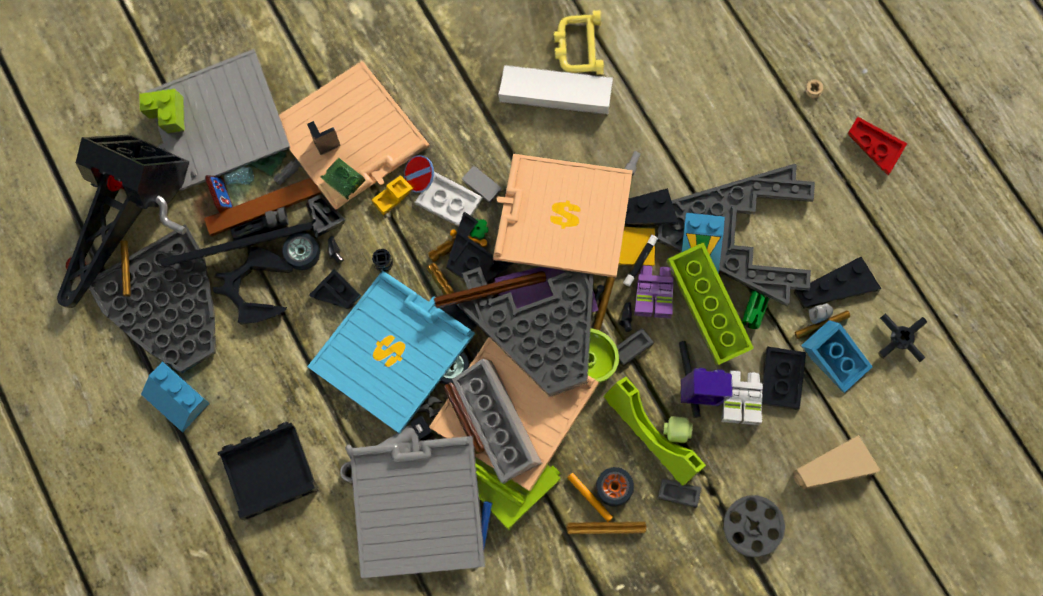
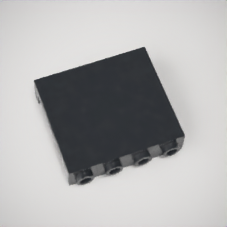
M281 423L274 430H263L259 432V436L243 438L240 440L241 443L234 446L233 444L222 447L221 451L217 452L222 459L239 511H237L239 519L243 521L319 491L297 429L293 423Z

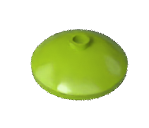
M591 329L588 376L601 383L609 379L616 371L619 363V353L615 343L608 335L599 330Z

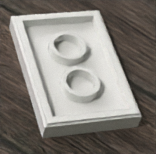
M434 172L432 184L427 190L420 193L415 203L459 227L464 211L473 216L483 198Z

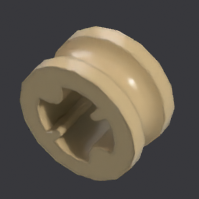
M819 80L809 81L806 87V94L811 98L820 97L823 91V84ZM812 86H813L814 88H815V86L818 87L817 92H816L815 90H814V92L811 91Z

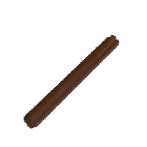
M544 271L435 297L434 305L436 308H442L546 282V274Z

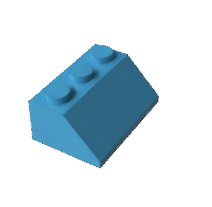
M161 362L148 376L141 393L146 400L181 432H184L210 404L164 362Z

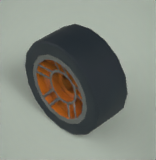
M608 468L597 479V495L608 506L617 507L629 501L633 494V479L622 468ZM613 483L619 486L617 490H612L611 485Z

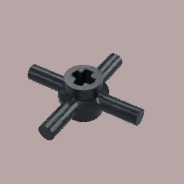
M886 313L880 317L892 331L891 343L878 352L881 358H885L896 348L908 349L919 362L926 358L913 344L915 341L914 333L927 324L925 318L921 317L908 328L905 326L898 327Z

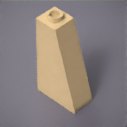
M858 435L796 469L793 472L795 474L793 477L799 487L802 486L803 489H809L870 476L879 472L880 469Z

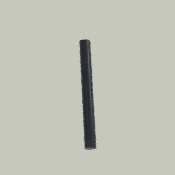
M686 341L679 342L684 373L687 376V374L692 372L687 343ZM691 404L693 418L701 417L699 404Z

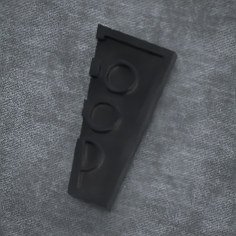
M668 188L629 198L624 226H642V224H654V226L662 224L678 225V219Z
M861 256L810 282L809 291L795 290L794 294L804 309L830 301H838L869 292H877L881 290V287Z

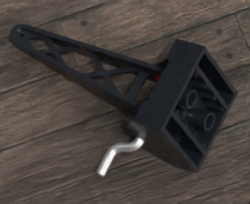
M130 134L81 138L75 163L83 179L90 182V185L97 187V191L57 296V301L61 306L73 308L79 303L143 209L160 207L159 217L163 225L182 235L186 233L187 229L168 219L167 204L182 188L190 161ZM120 188L124 189L127 195L124 203L115 200ZM113 207L119 210L114 221L106 225V216L110 208ZM102 235L100 247L91 263L85 266V258L95 238ZM80 276L81 281L79 285L72 291V284L75 278Z

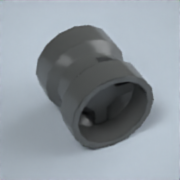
M284 207L278 208L274 212H265L270 230L277 228L279 225H289Z

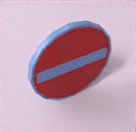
M414 156L405 167L404 179L413 188L412 191L417 193L424 192L430 187L434 178L432 162L425 156Z

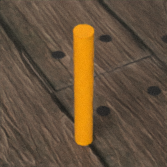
M574 473L567 477L607 522L613 518Z

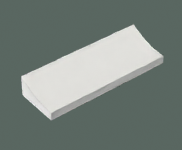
M504 66L499 91V102L608 114L613 78Z

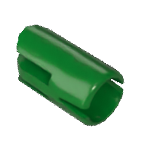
M752 291L741 320L742 324L745 326L746 323H749L748 328L759 329L770 298L762 294L758 295V292Z

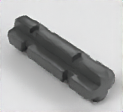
M296 158L294 162L291 161L281 170L280 174L277 173L273 177L274 181L278 185L285 182L284 179L290 178L299 170L298 167H302Z

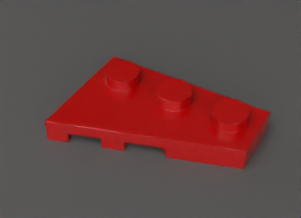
M860 117L856 118L848 132V135L888 176L908 144Z

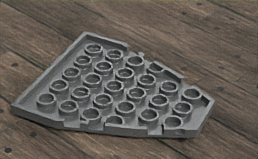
M186 224L183 225L187 229L185 234L182 235L172 231L129 256L131 296H123L121 261L98 274L89 287L105 316L147 352L181 373L186 372L216 354L215 311L205 257L167 267L161 266L160 259L200 249Z

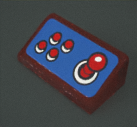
M206 175L205 180L218 212L232 208L233 204L223 178Z

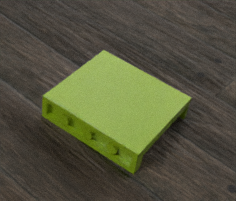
M475 457L476 464L499 478L494 468ZM547 465L531 491L513 480L507 481L506 484L525 495L526 500L521 506L477 478L478 496L483 504L485 501L492 503L491 512L510 530L557 482L561 481L559 477L560 472L553 465L551 467Z

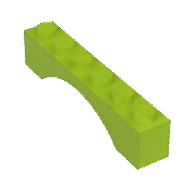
M627 377L616 382L603 396L608 404L621 416L622 420L631 427L634 433L640 437L648 449L656 455L662 465L672 473L682 486L706 466L693 450L670 442L656 430L644 411L639 390Z

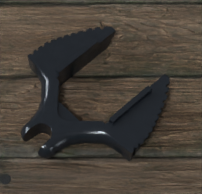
M251 246L246 262L239 268L231 272H218L215 274L214 277L225 280V284L222 287H212V290L215 294L227 296L232 300L238 309V323L240 325L264 321L272 318V316L276 317L277 314L280 315V312L286 311L287 307L245 302L239 295L241 280L250 274L252 270L291 273L293 272V267L288 265L289 263L285 262V259H282L280 256L278 257L277 254L275 255V253L264 248H253Z

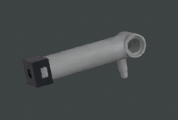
M421 415L410 422L411 425L404 428L400 434L396 433L379 445L412 442L413 434L418 435L419 441H425L432 437L433 433ZM347 445L345 449L347 451L349 458L351 459L350 448L352 447L351 445ZM346 462L342 465L340 474L346 482L353 484L352 477L349 478L347 476L348 470L351 469V462Z

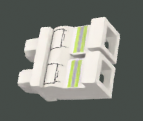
M730 371L729 373L732 374V398L723 403L721 422H741V424L760 425L762 423L763 383H760L759 373H748L747 382H741V372Z

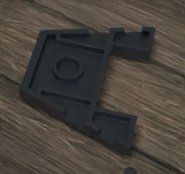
M464 211L446 269L464 280L462 273L481 267L485 281L488 283L514 263L493 260L494 255L468 238L477 225L478 220Z

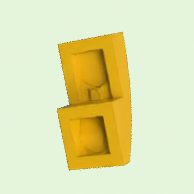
M400 175L387 184L386 189L372 199V203L384 216L399 204L413 188Z

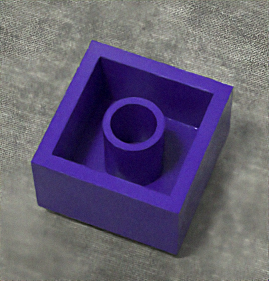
M696 368L681 379V403L719 406L732 398V374L725 373L724 370L710 372L704 368Z

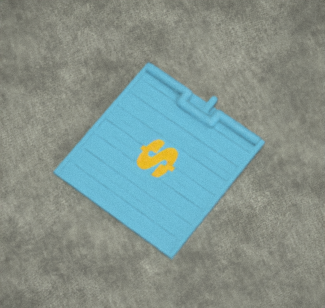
M382 270L307 367L400 434L475 333L441 309L434 306L435 297H432L428 302Z

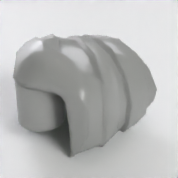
M823 304L809 309L810 321L813 324L825 321L832 316L833 308L828 304Z

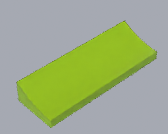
M704 242L668 258L667 263L716 366L754 349Z

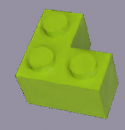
M176 89L139 94L140 112L147 118H158V126L166 133L185 131L183 96Z

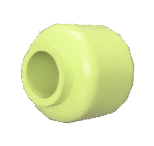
M671 416L668 423L664 422V434L667 435L670 442L686 443L688 438H692L693 423H689V419L686 417Z

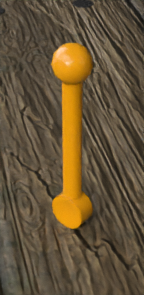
M454 229L450 231L452 237L457 234V231ZM468 236L472 241L479 243L481 247L487 246V240H478Z

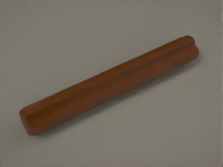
M446 384L444 390L466 435L473 436L474 452L476 454L485 450L483 443L454 384Z

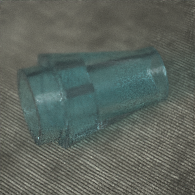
M244 166L229 174H225L224 178L227 185L250 184V182L254 181V174L250 167Z

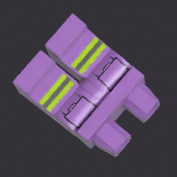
M642 266L637 281L634 316L651 317L653 313V297H655L654 317H672L673 277H671L670 267H660L659 276L652 275V266Z

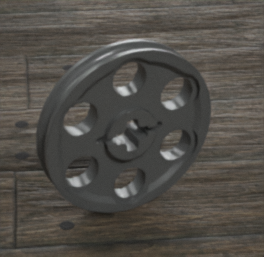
M749 495L736 500L728 508L723 521V530L728 543L737 552L749 557H760L771 553L780 545L785 533V521L780 509L771 500L762 496ZM749 500L754 501L757 505L756 510L753 512L748 511L745 507L746 502ZM768 508L773 509L775 512V518L772 520L767 519L764 515L765 510ZM732 512H737L740 515L741 520L739 523L735 524L730 521L729 517ZM750 521L753 523L758 522V531L755 529L750 530ZM769 529L777 530L779 535L776 540L769 539L767 535ZM739 532L743 535L744 540L741 544L733 541L732 536L734 533ZM753 541H760L763 548L760 552L753 551L751 547Z

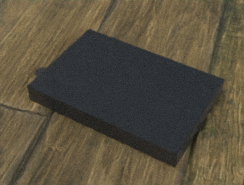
M766 347L762 379V405L800 410L806 352Z

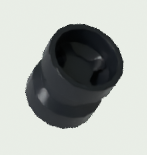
M378 249L373 253L372 260L378 271L382 272L383 270L387 272L392 268L393 260L388 250Z

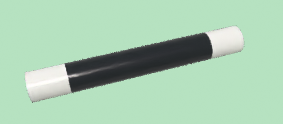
M651 235L623 282L626 286L630 287L658 240L656 236Z

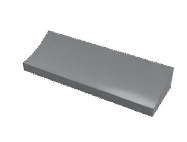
M481 359L452 379L501 483H506L521 473L542 464L492 361Z

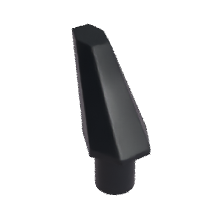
M331 236L328 239L329 259H334L337 264H341L344 261L340 255L341 250L334 237Z
M629 301L624 304L619 325L624 327L625 332L632 330L631 302Z

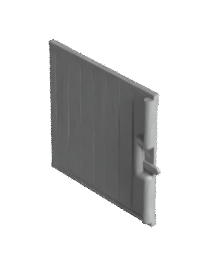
M254 49L146 91L148 93L176 89L183 96L185 131L166 133L158 126L163 141L158 147L190 161L185 181L180 191L208 181L211 177H218L291 148Z
M413 434L412 442L350 448L361 578L485 567L473 436L419 441L418 435Z

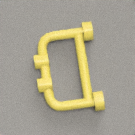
M600 10L593 11V15L568 16L560 21L558 31L554 32L555 43H559V48H555V57L559 59L563 70L570 73L596 71L597 75H604L603 60H596L594 25H601ZM586 22L589 64L569 65L566 56L565 26L570 23Z

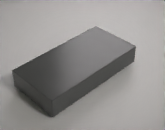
M643 328L616 346L619 353V362L622 366H625L654 344Z
M662 478L658 499L697 508L701 487L689 484L682 486L680 482Z

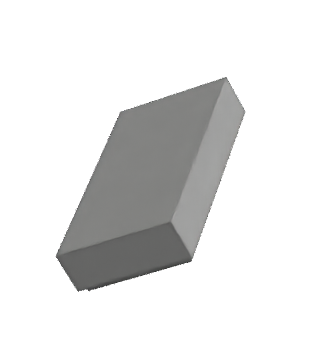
M475 166L462 178L466 185L482 196L488 203H491L502 191L499 185Z

